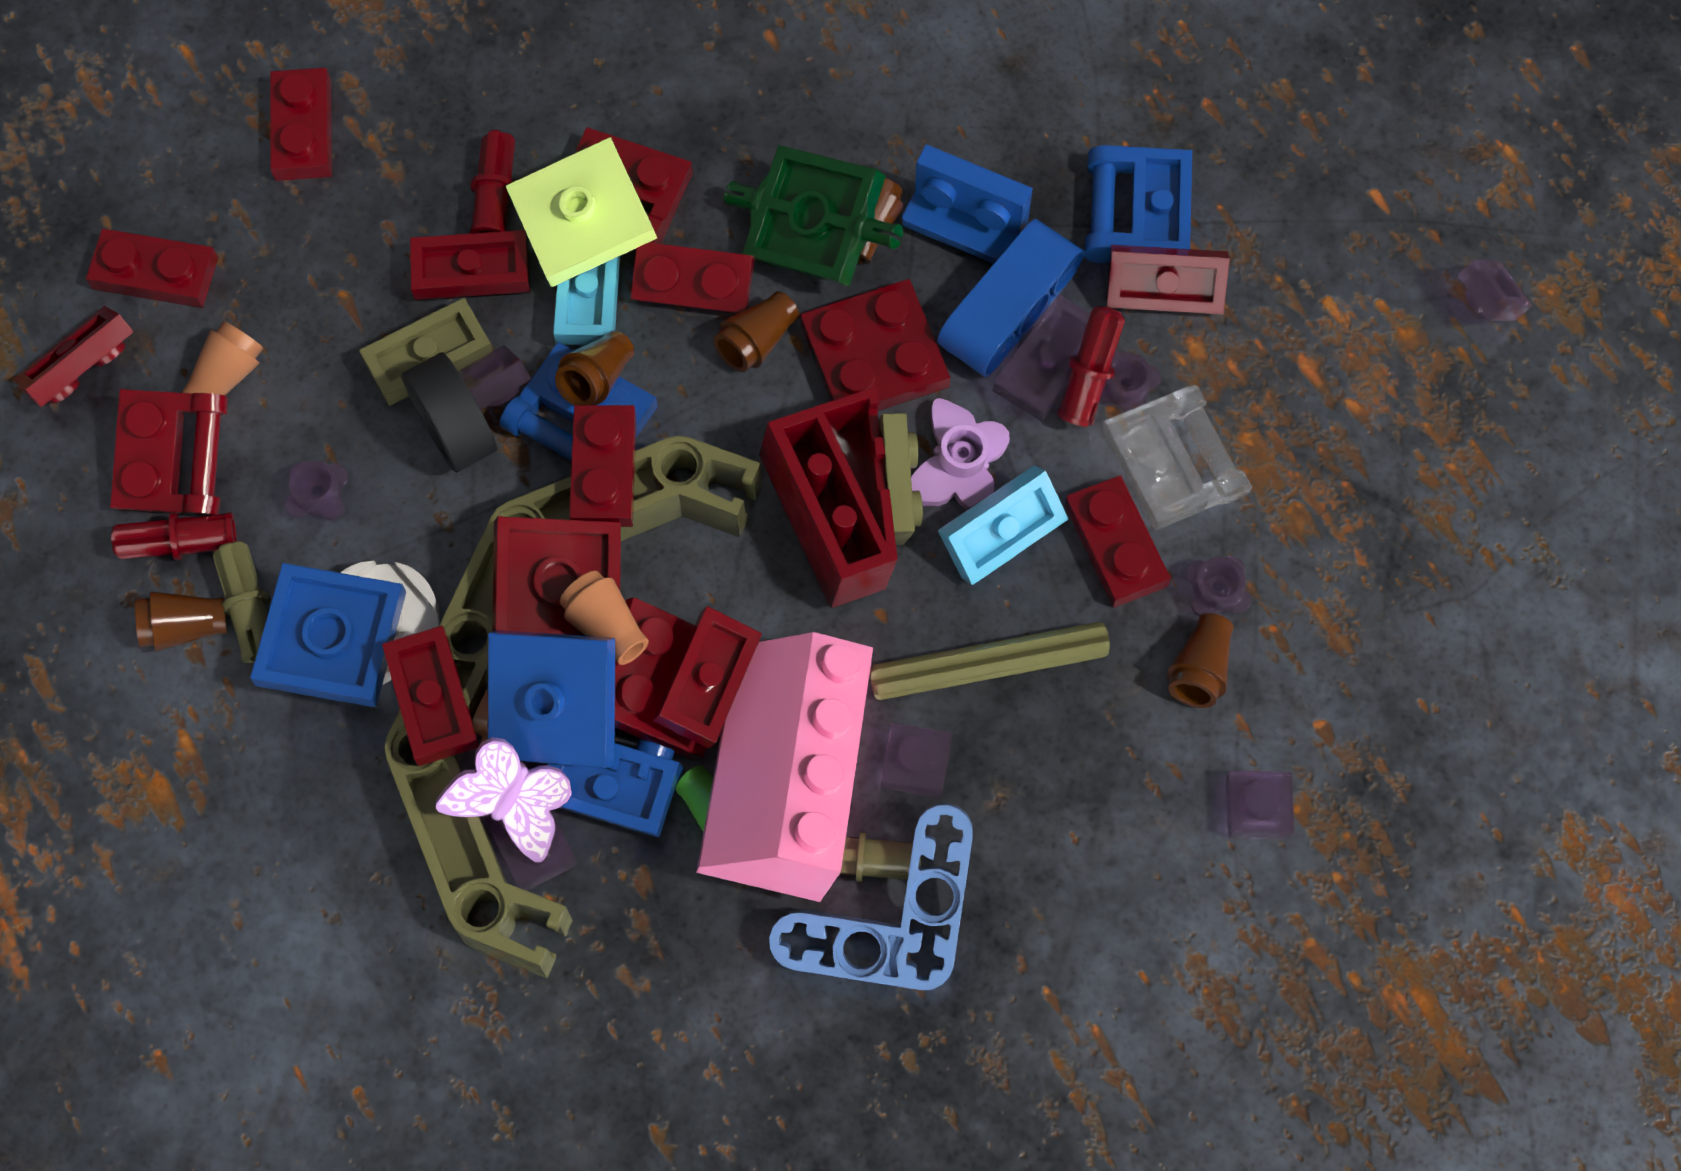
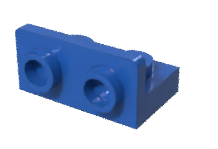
M926 144L916 162L915 192L902 215V224L904 227L994 264L1026 227L1029 219L1033 188Z
M644 740L638 741L636 749L614 743V764L607 768L547 764L561 769L570 781L572 794L568 802L559 808L658 838L662 831L676 783L684 775L685 769L679 762L672 760L674 750Z

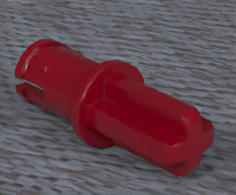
M494 129L490 130L487 135H484L481 140L478 175L473 177L470 184L471 191L475 193L469 234L506 231L509 200L511 198L506 185L513 182L512 170L516 143L512 134L502 133L500 130Z
M1096 306L1092 309L1078 354L1070 356L1068 362L1072 370L1061 405L1057 411L1059 418L1064 421L1084 427L1094 424L1095 414L1106 380L1112 379L1115 374V369L1111 366L1125 323L1121 312L1103 306Z
M233 512L179 518L178 513H170L169 520L116 524L112 527L111 531L112 549L114 555L120 559L172 554L174 560H182L183 554L215 552L223 544L237 542Z

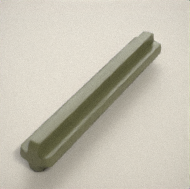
M1089 623L874 664L870 667V683L875 698L884 700L1103 658L1109 654L1110 640L1104 623Z

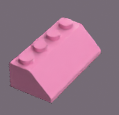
M815 632L758 643L722 727L696 873L821 902L841 873L873 647Z

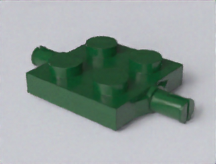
M778 145L770 171L759 185V188L731 181L726 186V189L737 195L724 192V202L726 205L751 210V228L742 254L755 256L754 261L847 287L850 286L860 253L865 247L866 242L896 249L901 242L892 236L903 238V227L900 224H892L874 219L875 208L886 175L877 169Z

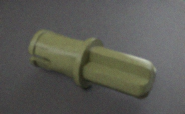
M242 541L230 542L219 546V549L214 552L213 558L226 599L222 605L225 614L231 616L242 653L241 659L243 663L251 664L256 659L268 616L266 605L270 602L271 598L268 591L261 590L248 545Z
M860 831L859 838L846 837L840 874L855 875L856 882H862V876L908 880L913 843L866 838V832ZM922 855L920 856V861H919V867H920V868H921V857H922Z

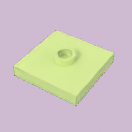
M611 137L506 185L551 287L657 239Z

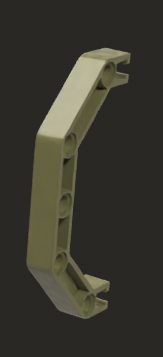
M684 436L666 438L636 450L633 527H621V541L682 516L740 537L748 519L744 500L734 497L732 502L708 492L709 486L712 483H718L746 491V497L756 500L762 488L760 463ZM685 468L695 472L693 477L685 482H672L666 478L675 469ZM571 477L510 500L496 509L483 532L439 625H443L447 633L472 720L488 689V633L492 632L494 521L497 516L570 520ZM481 636L487 639L484 647L477 653L467 655L458 652L459 646L469 637ZM399 709L386 738L384 746L386 759L449 921L463 942L472 949L548 978L556 960V954L539 945L536 946L535 950H532L509 937L514 932L516 920L519 917H526L546 923L547 928L566 937L573 921L567 907L506 882L481 816L459 817L437 811L435 806L437 797L457 774L463 772L460 761L464 752L422 766L407 764L408 755L412 750L401 710ZM490 901L499 905L498 915L489 925L475 927L468 923L469 914L477 904Z

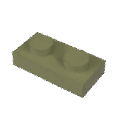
M465 298L359 350L389 406L409 397L401 378L402 373L441 352H444L450 358L458 371L494 354L488 337Z
M906 413L882 414L879 418L880 435L884 438L885 457L883 461L887 489H890L896 545H904L915 532V527L921 526L923 517L922 496L919 490L912 491L910 469L917 467L918 440L915 432H908Z

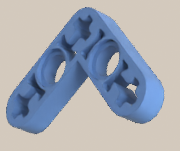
M937 803L927 808L919 817L915 828L901 924L805 909L792 910L783 914L772 928L769 942L774 958L786 968L808 973L917 990H932L943 985L950 977L954 967L972 846L973 830L968 814L959 806L950 803ZM940 815L952 816L953 827L963 830L961 840L950 841L946 862L960 861L958 873H954L941 866L919 867L921 855L934 860L936 839L931 835H926V826L937 825ZM929 878L945 880L953 891L954 899L952 905L940 914H931L924 911L916 900L918 886ZM911 919H915L928 926H943L947 924L951 926L949 936L936 931L933 951L934 955L944 958L943 966H932L929 976L918 975L917 964L907 961L908 952H919L923 936V929L910 930ZM801 922L807 925L806 933L808 936L826 939L828 937L827 925L839 927L840 931L833 945L834 963L821 960L826 948L808 946L802 956L792 955L791 944L782 941L781 934L792 932L796 923ZM867 932L878 940L881 954L874 964L868 967H858L847 960L844 954V943L853 933Z

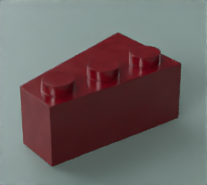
M877 386L768 422L759 453L831 609L885 590L898 560L890 489H887L883 461L885 447L884 438L880 435Z

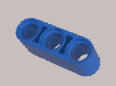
M1034 219L1022 230L953 311L939 333L937 344L983 377H988L999 367L1070 282L1083 261L1085 251L1040 220Z

